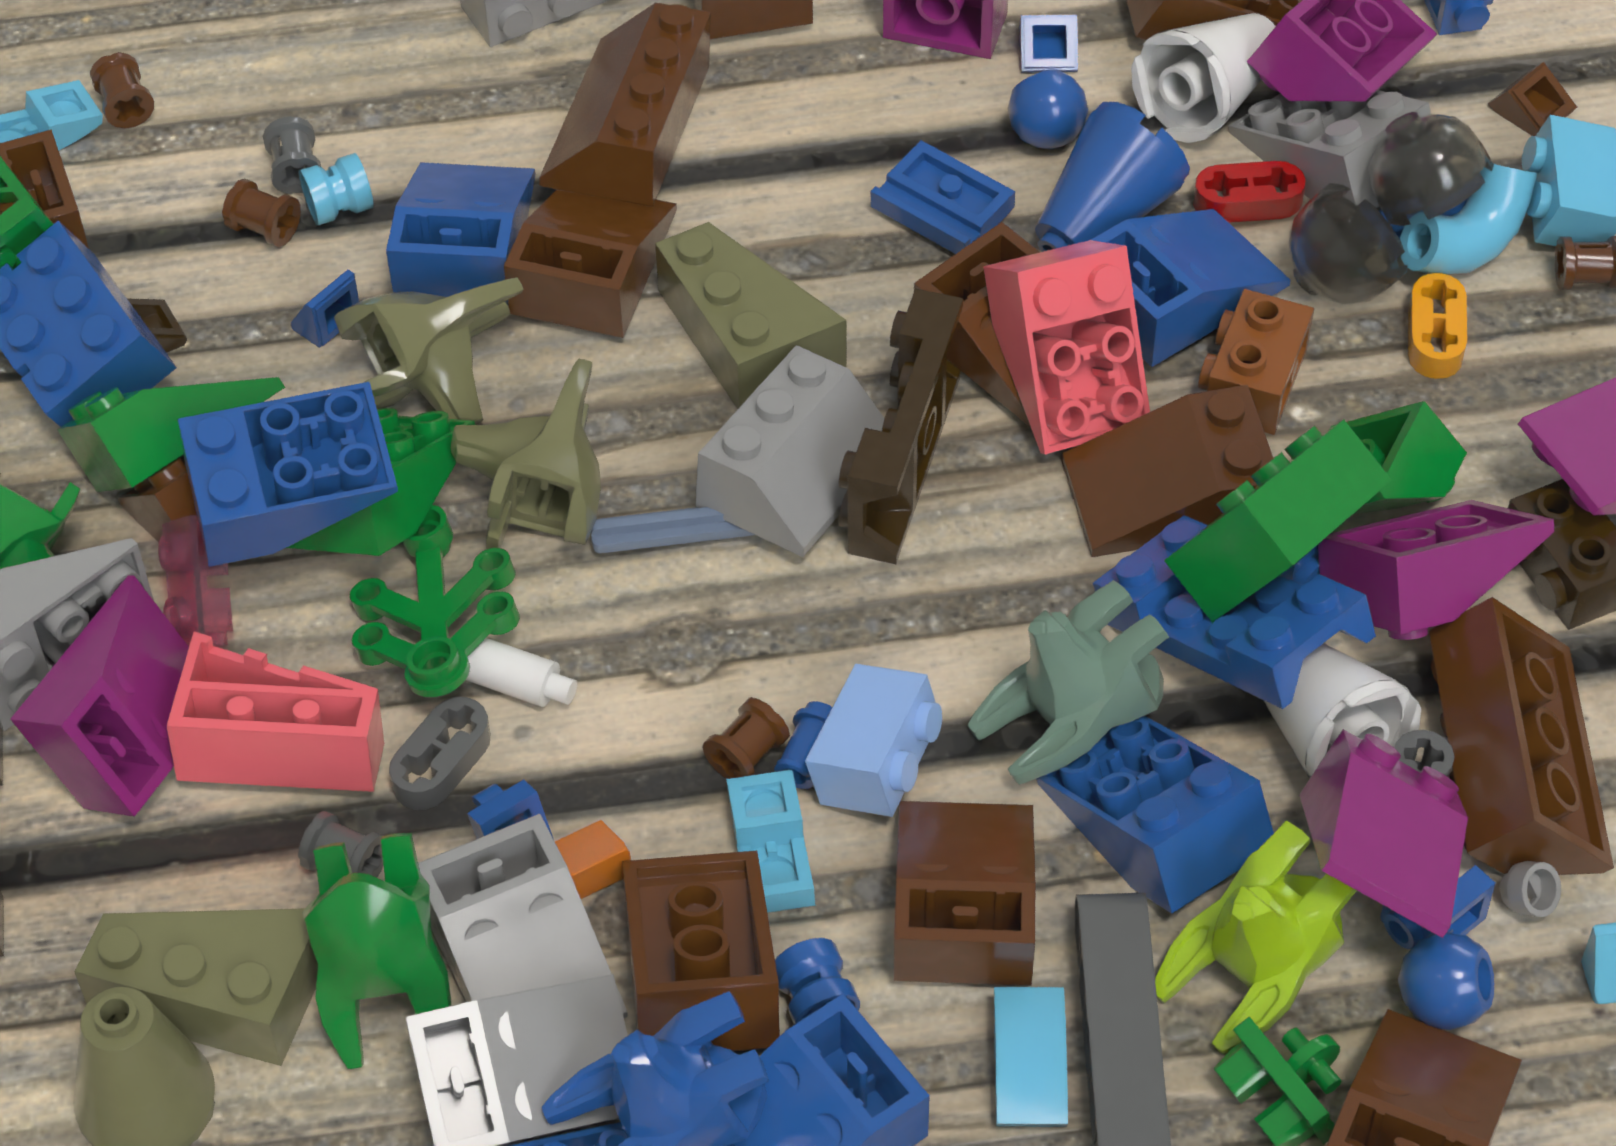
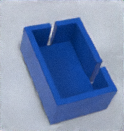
M57 221L16 255L21 264L15 269L8 263L0 268V349L14 370L22 376L21 380L43 412L60 427L73 420L68 410L86 397L98 391L104 394L115 387H118L122 394L142 389H151L177 368L95 254L61 222Z

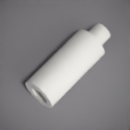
M485 638L467 657L470 663V672L466 681L540 707L546 706L550 699L569 705L577 690V680L560 675V665L558 662L489 638Z

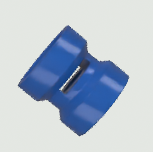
M813 938L798 942L785 949L776 957L775 963L779 989L783 993L790 995L789 1014L794 1025L843 993L859 1011V997L853 984L848 979L842 978L843 960L836 944L832 940Z

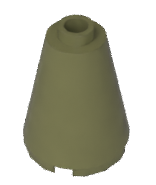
M113 987L95 995L85 1006L80 1020L73 1104L75 1117L81 1133L92 1146H189L196 1141L213 1117L215 1106L214 1076L206 1057L139 990L130 987Z

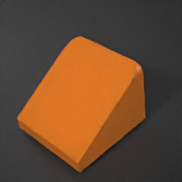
M602 820L555 841L581 899L622 880V861L631 860L630 851L625 843Z

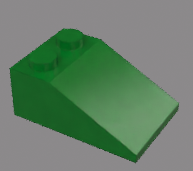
M279 377L142 389L123 394L118 387H115L104 394L98 391L72 406L68 412L73 420L58 428L57 431L97 492L133 488L183 455L178 424L179 418L261 403L284 389L285 386Z

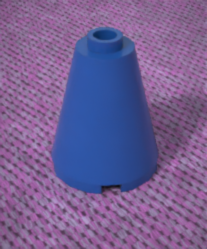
M1102 102L1090 113L1035 227L1036 235L1039 238L1038 247L1041 252L1089 241L1126 219L1144 217L1180 190L1185 182V178L1189 175L1190 166L1184 152L1172 136L1162 127L1154 135L1147 128L1139 124L1146 115L1133 107L1119 102Z

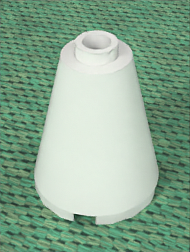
M1251 13L1166 30L1148 38L1142 44L1144 47L1141 54L1134 58L1131 67L1132 88L1140 109L1148 119L1155 115L1167 128L1165 131L1174 140L1192 143L1209 138L1222 128L1261 81L1259 73L1247 63V60L1276 26L1265 16Z
M1325 643L1303 659L1292 703L1281 709L1264 701L1309 779L1342 729L1360 739H1363L1366 734L1375 735L1395 748L1396 742L1402 735L1413 730H1419L1421 707L1404 684Z

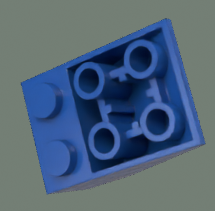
M420 162L395 206L386 254L393 292L414 291L449 297L479 286L505 280L504 264L523 222L528 218L536 175L535 169Z
M1214 209L1126 219L1091 239L1093 241L1127 246L1142 358L1151 367L1219 328L1224 311L1230 310L1235 312L1244 289L1273 296L1290 286L1291 279Z
M370 381L178 419L185 465L209 567L274 554L398 492Z
M1145 715L1131 722L1112 727L1089 752L1063 768L1036 778L1038 785L1128 885L1139 893H1146L1148 899L1170 913H1174L1240 870L1247 857L1257 851L1274 834L1260 780Z
M843 993L787 1029L760 1055L769 1079L765 1083L767 1099L760 1120L748 1139L727 1146H914L928 1136L930 1095Z

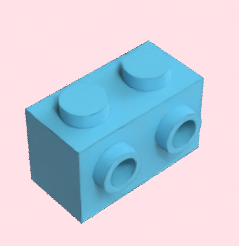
M1549 115L1537 135L1529 137L1522 153L1523 170L1537 173L1531 201L1527 209L1528 216L1532 217L1534 242L1556 246L1557 240L1561 236H1569L1573 242L1607 241L1608 238L1616 234V129L1609 126Z

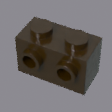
M1560 479L1510 499L1508 508L1554 519V533L1519 564L1535 584V589L1541 603L1548 610H1554L1566 628L1570 630L1616 611V526L1607 515H1593L1581 508L1572 499L1569 493V485L1564 479Z

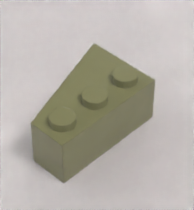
M710 222L655 243L658 291L737 409L796 345L847 367V320Z
M305 908L103 913L74 972L86 1005L95 995L113 987L134 988L146 995L190 1041L282 1066L316 990L318 962L311 947L302 914Z

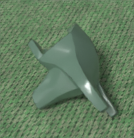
M1114 580L1078 603L1071 610L1068 617L1060 611L1050 613L1044 610L1034 618L1028 627L1030 639L1029 661L1016 668L994 687L968 723L969 730L979 741L998 731L1016 718L1035 710L1050 724V727L1043 736L1008 768L1010 775L1019 785L1067 766L1089 752L1112 727L1131 722L1157 710L1161 703L1164 678L1158 662L1149 653L1168 639L1169 636L1157 619L1149 614L1123 631L1111 642L1100 633L1109 622L1133 602L1128 591Z

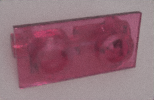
M196 515L163 523V534L158 545L159 562L166 571L168 594L163 614L188 647L190 646L194 631L211 636L213 646L215 647L228 646L227 633L234 632L230 588H208L207 577L229 575L228 563L209 567Z

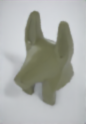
M516 277L479 286L449 297L414 291L391 292L364 299L338 312L334 320L342 339L361 340L378 376L365 381H370L377 409L393 406L413 389H416L436 411L447 412L449 419L475 420V425H477L484 419L473 375L471 338L510 315V310L505 301L521 294L523 287Z
M578 359L575 362L550 416L525 417L507 423L456 425L454 427L451 453L456 463L474 469L493 480L487 510L488 517L491 519L487 529L486 549L501 548L509 523L542 533L564 537L566 542L586 545L597 519L601 494L599 463L585 433L589 405L584 402L592 372L591 361Z

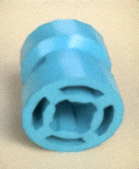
M356 153L337 158L334 166L328 167L327 171L318 165L299 170L302 191L316 225L334 221L338 211L341 209L342 211L350 210L354 213H359L374 208L369 181Z

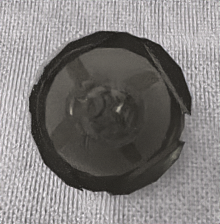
M1410 112L1396 118L1386 127L1387 135L1377 145L1369 164V183L1389 224L1405 226L1411 225L1406 216L1407 214L1423 210L1427 219H1431L1461 204L1485 183L1480 171L1484 167L1492 171L1494 164L1479 138L1469 125L1454 116L1428 114L1419 117L1417 112Z
M1329 183L1310 199L1294 217L1289 231V252L1295 267L1293 275L1301 288L1311 295L1316 296L1319 294L1329 301L1348 305L1369 302L1384 293L1407 273L1408 265L1399 267L1397 258L1405 253L1402 242L1390 223L1374 205L1364 199L1356 206L1349 199L1343 197L1351 190L1343 184Z

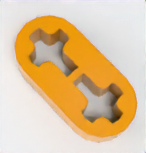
M1430 273L1420 277L1414 283L1408 309V357L1410 365L1421 375L1433 379L1448 378L1460 370L1467 344V295L1465 287L1456 278L1443 273ZM1432 299L1441 300V305L1444 308L1443 314L1433 313ZM1432 337L1441 338L1442 352L1434 351V347L1431 344Z

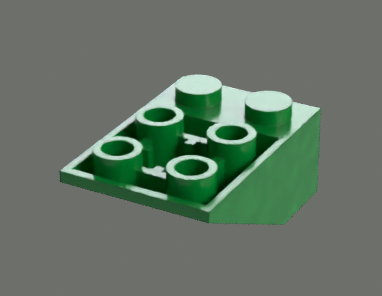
M393 408L377 409L398 492L286 548L380 556L416 534L456 465V460L451 453L454 427L456 425H475V420L449 419L448 413L443 411L425 412L409 417L398 416V411Z

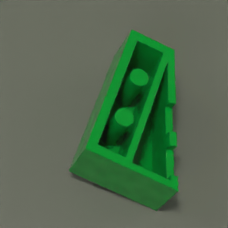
M1344 419L1323 435L1314 425L1289 444L1284 450L1291 460L1288 461L1281 452L1250 476L1257 484V487L1254 488L1246 480L1216 504L1223 514L1164 560L1212 623L1292 567L1392 481Z

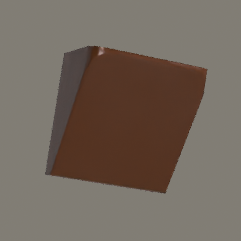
M1544 62L1522 75L1488 103L1494 112L1531 136L1537 135L1549 115L1567 117L1578 108Z

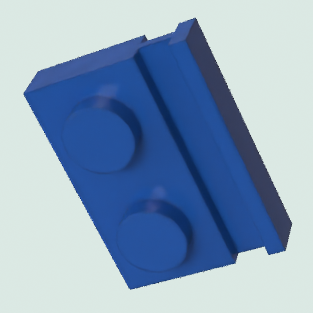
M922 140L886 175V182L880 188L875 186L870 191L872 208L955 254L997 226L1015 207L1014 190Z

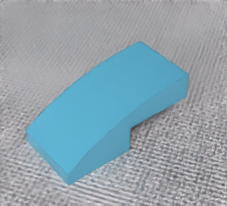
M80 80L26 91L24 110L0 115V143L52 130L58 150H61L100 126L103 121V114Z
M785 770L726 779L737 852L758 851L767 913L815 906L814 885L804 841L803 820L793 771Z
M994 987L996 1126L1067 1127L1064 987Z

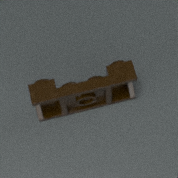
M915 288L907 312L898 310L895 315L890 335V346L899 348V351L896 352L893 359L889 384L891 387L898 388V410L892 408L887 410L882 431L869 428L864 429L857 451H846L840 469L839 488L847 489L841 505L839 526L848 528V554L897 564L960 380L961 370L947 361V351L963 308V298Z

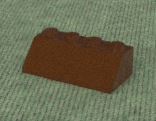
M654 3L600 39L539 177L540 186L647 206L654 205L709 69L711 12L691 9L680 4Z
M1493 597L1465 611L1455 621L1441 624L1430 630L1429 636L1433 653L1431 671L1439 687L1443 711L1440 715V724L1454 753V762L1449 776L1459 788L1457 793L1468 817L1463 845L1467 853L1474 859L1482 861L1502 874L1508 873L1514 864L1524 861L1548 863L1555 868L1558 875L1602 874L1613 869L1614 864L1570 648Z

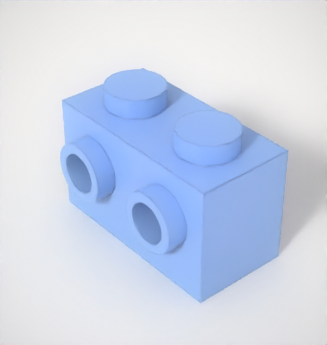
M862 664L854 665L805 760L820 805L893 817L904 792H909L913 788L917 779L918 764L928 743L934 742L937 739L942 725V709L935 702L927 674Z

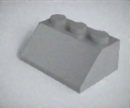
M796 345L699 451L696 507L714 509L724 514L723 520L804 557L840 514L842 501L847 489L839 488L840 469L846 451H857L865 428L882 431L884 417L850 369Z

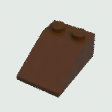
M1248 385L1187 394L1062 453V463L1091 557L1138 550L1161 533L1167 525L1177 521L1184 515L1209 525L1223 514L1216 504L1246 480L1254 488L1257 487V484L1250 476L1273 459Z
M758 851L622 861L636 1029L644 1035L654 1036L681 1010L730 991L743 1012L745 1022L711 1040L712 1044L730 1049L731 1051L768 1048L780 1037L779 982Z

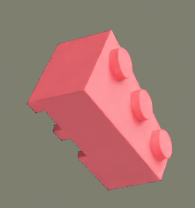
M193 632L167 723L177 781L374 792L385 744L377 688L304 665L299 672L269 664L266 653L250 648L247 649L244 655L213 646L211 636Z

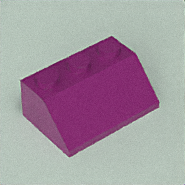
M1302 0L1281 19L1247 60V63L1259 73L1264 84L1272 90L1280 92L1289 101L1365 102L1435 38L1437 33L1401 0Z

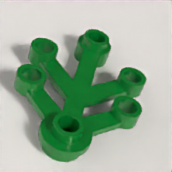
M436 505L431 506L416 534L403 541L407 553L416 557L419 602L388 589L385 582L378 578L364 579L358 582L350 591V600L360 619L374 621L385 616L421 633V640L416 644H412L392 636L385 624L370 622L362 625L354 632L352 644L359 660L365 665L374 666L387 661L405 669L404 675L409 688L415 694L423 697L443 696L457 689L466 680L470 672V663L467 657L489 634L502 635L508 633L518 625L520 620V614L512 595L503 591L492 592L478 602L477 613L449 638L448 628L485 590L495 591L505 588L514 580L516 572L510 555L506 550L490 548L479 553L473 561V567L445 593L443 557L451 548L453 531L445 511Z

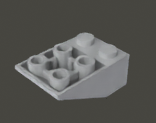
M1377 90L1365 102L1289 101L1280 93L1272 99L1263 100L1252 105L1248 110V114L1228 126L1230 134L1263 161H1286L1302 170L1306 178L1304 195L1317 206L1351 217H1360L1369 213L1443 165L1429 102L1405 97L1398 92Z
M132 538L0 569V725L3 731L14 725L10 718L128 575L135 576L153 599L138 543Z
M541 814L418 863L422 876L430 885L431 930L466 1002L612 974L569 869ZM617 988L623 1017L626 1018L628 1013Z
M613 974L474 1000L406 1017V1026L433 1146H510L619 1119L614 1105L601 1107L553 1125L548 1123L542 1111L543 1104L564 1083L584 1067L607 1054H611L616 1044L628 1036Z

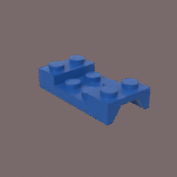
M1185 515L1167 525L1161 533L1131 555L1121 559L1115 567L1093 582L1094 590L1097 591L1114 580L1128 591L1133 600L1127 608L1107 625L1123 632L1150 614L1157 619L1169 636L1168 639L1156 647L1157 649L1281 709H1284L1293 701L1303 659L1340 631L1364 643H1368L1376 637L1366 594L1320 574L1303 585L1279 575L1212 623L1164 562L1167 557L1208 526Z

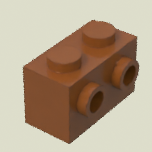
M1244 289L1235 312L1225 310L1222 315L1216 336V345H1220L1221 348L1218 355L1207 354L1200 373L1198 388L1212 391L1248 385L1264 432L1275 435L1308 348L1314 307Z

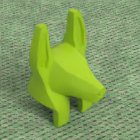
M1287 820L1257 851L1247 857L1223 896L1189 921L1171 944L1155 977L1157 999L1163 1003H1166L1175 996L1199 971L1215 960L1249 988L1240 1005L1212 1041V1045L1223 1055L1227 1054L1241 1042L1233 1031L1236 1026L1250 1016L1263 1033L1268 1031L1290 1010L1305 979L1344 945L1340 911L1357 890L1327 873L1321 879L1315 876L1288 874L1287 872L1310 844L1311 839L1301 829Z

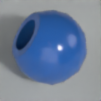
M1048 69L1036 73L1018 83L1012 89L1007 108L1011 127L1020 139L1038 149L1047 150L1071 143L1082 131L1088 113L1085 91L1073 77L1057 69Z
M1446 932L1444 937L1441 938L1435 934L1420 939L1403 957L1398 976L1402 998L1413 1016L1421 1022L1435 1028L1453 1030L1475 1023L1490 1009L1494 998L1492 962L1488 952L1468 936Z

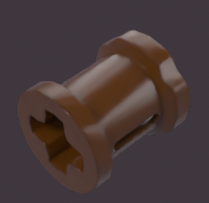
M117 52L109 56H103L93 64L90 70L92 85L95 91L104 98L102 111L108 123L124 129L136 127L144 123L154 110V99L149 89L140 83L141 74L136 59L129 54Z
M244 178L238 180L227 193L223 204L222 216L226 227L236 231L247 228L264 235L267 243L281 247L286 245L296 232L301 216V205L298 199L287 194L278 198L260 191L255 182Z
M1569 236L1559 237L1555 249V277L1558 288L1560 290H1570L1573 284L1607 283L1609 288H1616V236H1611L1604 242H1573Z
M748 698L739 707V716L721 735L713 734L703 743V752L708 762L725 779L754 775V766L772 747L779 748L790 737L789 728L784 719L770 705L760 699Z

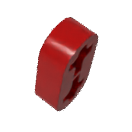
M1286 161L1209 166L1200 171L1196 177L1193 206L1196 211L1214 209L1229 223L1284 219L1298 213L1302 207L1306 178L1302 170ZM1275 187H1280L1282 193L1276 192ZM1217 191H1222L1224 197L1218 196Z

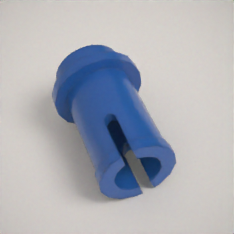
M818 701L809 702L805 708L797 710L793 717L795 730L781 759L777 761L774 771L792 770L796 788L809 789L813 787L805 760L833 708L828 704Z

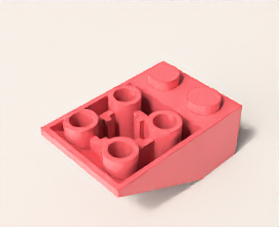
M1089 240L983 266L992 326L1040 453L1049 454L1081 445L1150 412L1127 246Z

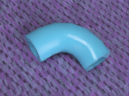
M1478 161L1471 193L1460 212L1453 216L1418 212L1408 220L1402 231L1399 246L1404 265L1412 271L1428 274L1470 273L1495 259L1520 229L1531 201L1537 173Z

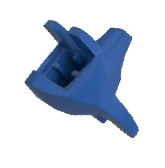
M728 991L690 1008L681 1010L654 1036L644 1035L637 1029L617 1043L611 1054H607L584 1067L564 1083L543 1104L542 1111L548 1123L553 1125L601 1107L614 1105L627 1135V1139L618 1146H727L748 1139L758 1124L767 1099L765 1083L769 1079L764 1063L755 1049L738 1055L730 1049L713 1045L711 1040L745 1022L738 1002L733 994Z

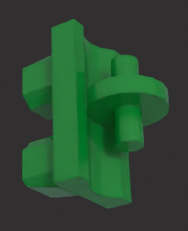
M1249 1016L1233 1029L1241 1042L1232 1048L1213 1069L1241 1104L1270 1081L1282 1093L1283 1096L1254 1118L1274 1146H1298L1314 1134L1324 1145L1329 1141L1335 1124L1330 1119L1329 1112L1306 1084L1314 1080L1325 1094L1333 1092L1340 1086L1342 1080L1330 1067L1340 1053V1046L1328 1034L1320 1035L1309 1041L1299 1028L1296 1027L1289 1030L1281 1039L1293 1054L1286 1061Z

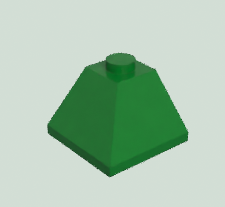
M1425 401L1347 421V424L1392 479L1389 484L1354 514L1397 509L1422 502L1433 503L1445 497L1453 488L1455 476L1467 452Z

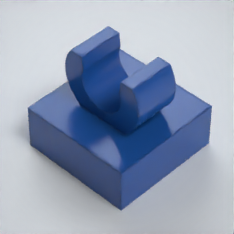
M524 779L505 791L497 784H492L472 796L473 803L477 808L468 812L467 815L476 839L538 814H541L552 836L538 793Z

